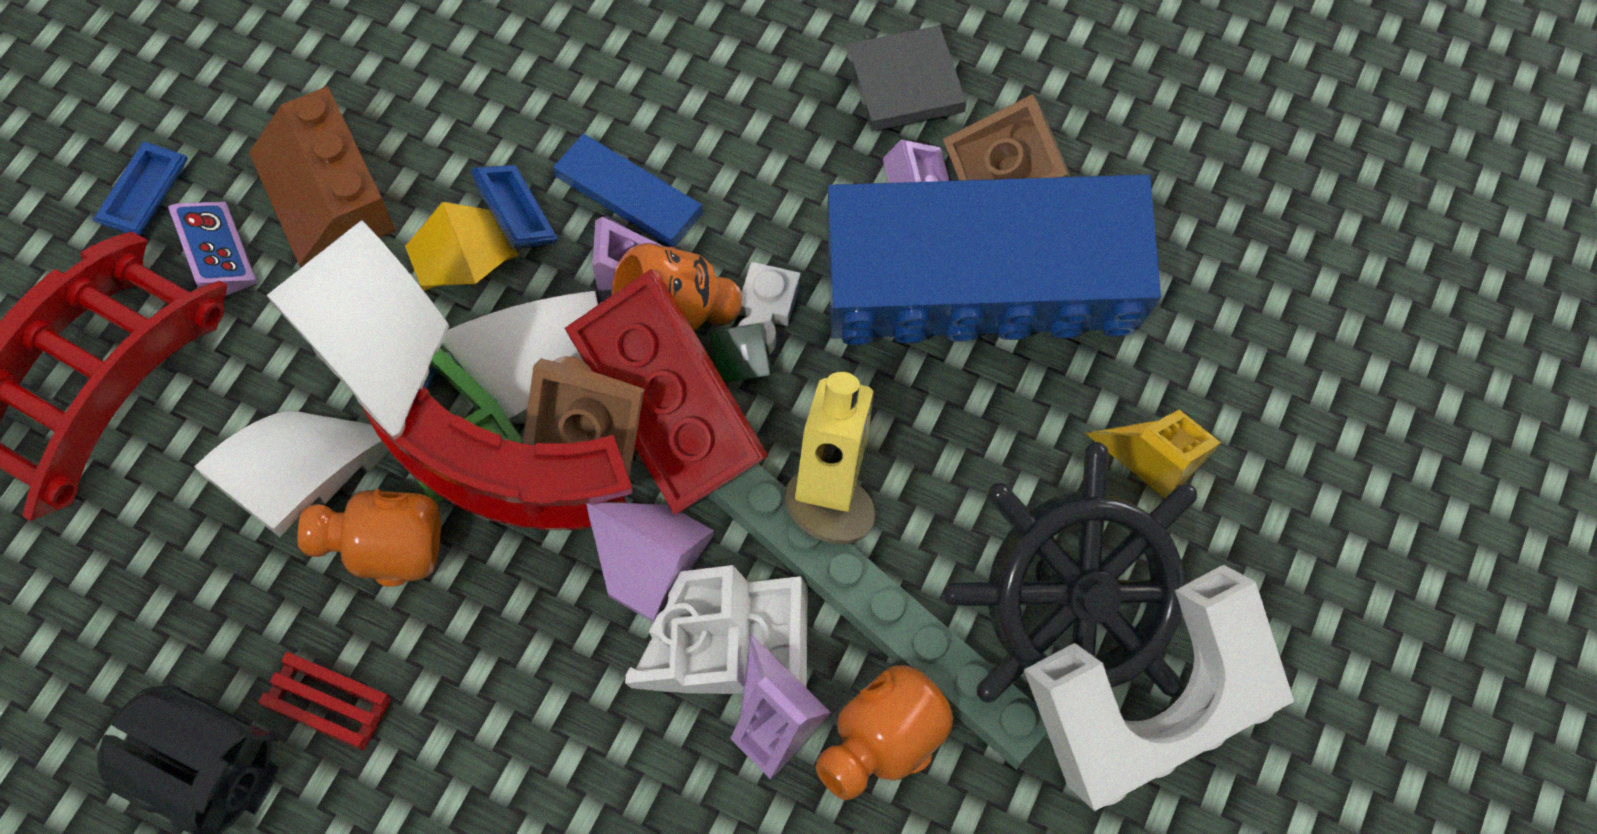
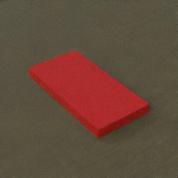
M648 270L564 328L581 358L593 372L644 389L635 449L674 515L683 512L769 457L657 270Z

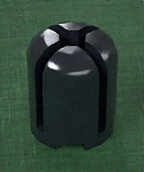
M158 685L143 689L122 706L112 719L111 725L132 736V738L126 742L115 735H104L97 754L98 774L107 790L189 834H221L232 826L245 810L255 815L269 794L279 770L278 765L270 762L271 741L279 742V739L179 687Z

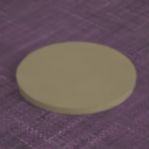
M798 474L789 481L784 494L785 506L793 521L806 533L825 542L849 544L863 539L870 532L875 521V509L869 495L858 483L855 486L849 512L795 500Z

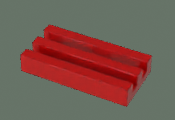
M286 652L281 661L284 664L280 673H274L270 680L273 686L268 694L263 692L258 704L269 711L364 751L391 701L388 695ZM298 672L370 703L372 707L367 712L293 679ZM286 691L359 722L362 726L358 733H355L284 702L282 699Z

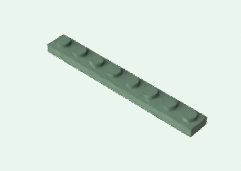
M760 464L755 465L708 495L714 503L798 577L801 576L810 588L897 665L913 667L928 676L947 698L953 714L1016 770L1048 736L1037 704L1014 684L996 701L991 703L981 701L977 696V686L994 667L851 543L834 544L825 542L802 530L793 521L786 509L784 501L786 487Z

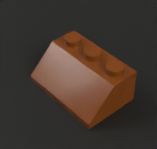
M326 86L280 105L249 151V154L300 268L361 220L365 222L378 238L396 231L382 197L329 87Z

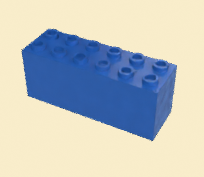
M1150 174L828 185L826 224L831 339H842V342L845 344H869L874 341V337H895V341L899 343H918L924 341L926 336L947 335V339L950 341L965 342L977 339L978 334L999 333V338L1004 340H1019L1029 337L1031 332H1051V336L1055 338H1073L1082 335L1083 331L1103 330V334L1110 337L1126 336L1134 333L1135 329H1139L1161 298Z

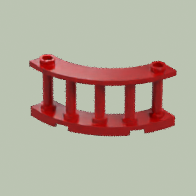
M131 231L113 236L81 251L80 257L83 259L64 273L56 269L48 273L6 313L0 321V424L10 405L54 431L39 465L0 442V469L30 487L23 517L32 521L73 504L85 465L101 434L116 411L140 382L161 362L187 343L217 330L224 314L223 303L228 284L219 280L191 292L181 288L143 266L147 239ZM137 286L169 305L148 319L109 296L124 289ZM87 310L94 312L130 333L105 361L59 335ZM43 352L89 378L66 412L20 386L32 365Z
M423 386L422 389L418 390L408 412L402 435L394 440L362 406L380 440L393 457L415 479L441 498L463 510L488 520L538 530L592 528L586 504L595 502L627 503L624 496L632 494V486L614 435L575 443H537V445L522 444L502 439L501 435L478 427L457 414L453 415L441 406Z

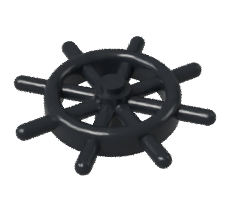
M1094 442L1088 445L1085 450L1082 492H1074L1052 498L1030 511L1007 485L997 483L990 487L988 491L990 503L1013 528L997 551L992 564L989 582L950 583L945 586L942 593L944 601L950 606H988L996 636L1008 653L978 684L976 692L981 701L985 703L996 701L1024 673V669L1049 657L1044 652L1072 624V644H1077L1093 657H1095L1097 624L1100 623L1119 644L1111 651L1095 657L1102 662L1111 688L1124 684L1144 672L1166 696L1175 697L1181 693L1183 689L1182 680L1160 655L1172 639L1182 614L1175 590L1195 579H1185L1178 549L1166 530L1196 501L1197 490L1193 485L1188 483L1178 485L1149 514L1128 501L1106 494L1109 452L1104 444ZM1104 521L1118 523L1126 528L1130 534L1101 562ZM1080 523L1078 559H1073L1053 536L1070 526ZM1143 553L1145 554L1150 580H1117ZM1037 554L1041 558L1035 569L1037 581H1024L1028 568ZM1120 603H1147L1136 627L1118 609ZM1021 605H1057L1029 634L1027 633L1022 618Z

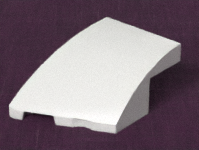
M361 220L267 296L274 307L312 346L320 359L350 389L366 411L396 440L403 433L405 419L418 390L422 389L429 374L430 362L434 354L439 351L449 325L405 267L365 222Z
M595 291L537 300L478 317L447 330L441 347L446 353L449 351L464 371L496 400L512 425L526 423L533 366L540 358L554 361L557 358L569 356L583 361L564 328L598 305Z
M287 410L260 419L241 429L209 452L194 467L204 478L277 536L281 537L300 517L304 508L310 506L316 499L326 504L360 467L369 473L389 450L380 440L371 424Z
M733 565L680 571L668 594L667 606L657 615L649 630L652 639L636 669L629 668L625 683L630 688L653 691L743 694L751 633L806 687L807 583L801 576L748 582Z

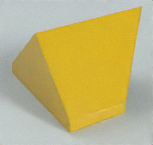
M442 202L405 245L423 291L440 285L476 284L503 261L518 256L517 250L511 249L489 209Z
M1177 410L1160 420L1085 433L1095 442L1104 444L1109 454L1164 499L1178 485L1185 483L1221 443L1181 410Z

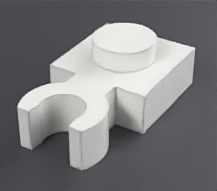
M751 262L742 289V306L738 314L746 318L737 327L764 323L770 355L776 346V330L773 323L788 326L801 283V273Z

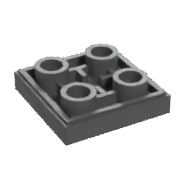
M940 25L847 44L848 60L871 131L965 112L966 99Z

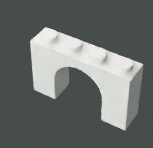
M1222 565L1175 590L1193 644L1194 664L1190 680L1182 695L1171 707L1155 717L1141 721L1123 720L1102 662L1075 643L1024 669L1067 786L1094 811L1121 801L1127 793L1155 778L1170 774L1175 770L1176 766L1204 751L1213 750L1221 746L1227 738L1253 724L1267 721L1275 712L1294 702L1256 581Z

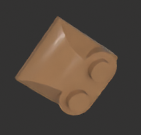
M1033 94L943 139L959 181L1070 177L1053 133Z
M565 356L554 361L540 358L533 366L523 444L575 443L614 435L629 478L644 389L595 373L585 362L575 357Z

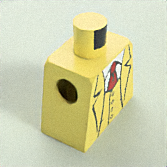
M836 372L829 375L828 378L819 380L803 435L795 500L849 512L868 441L874 391L869 386L860 385L858 378L853 374ZM827 443L836 445L842 451V459L834 464L824 462Z

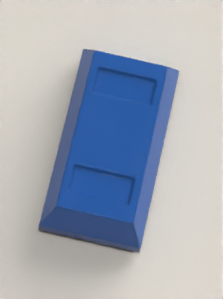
M143 141L92 220L95 223L124 233L132 231L141 236L182 172L188 157Z
M516 165L472 168L471 173L474 183L511 249L541 247L557 242L558 238Z

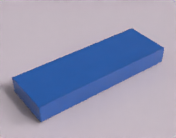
M584 133L553 166L556 178L669 247H675L703 214L701 203Z

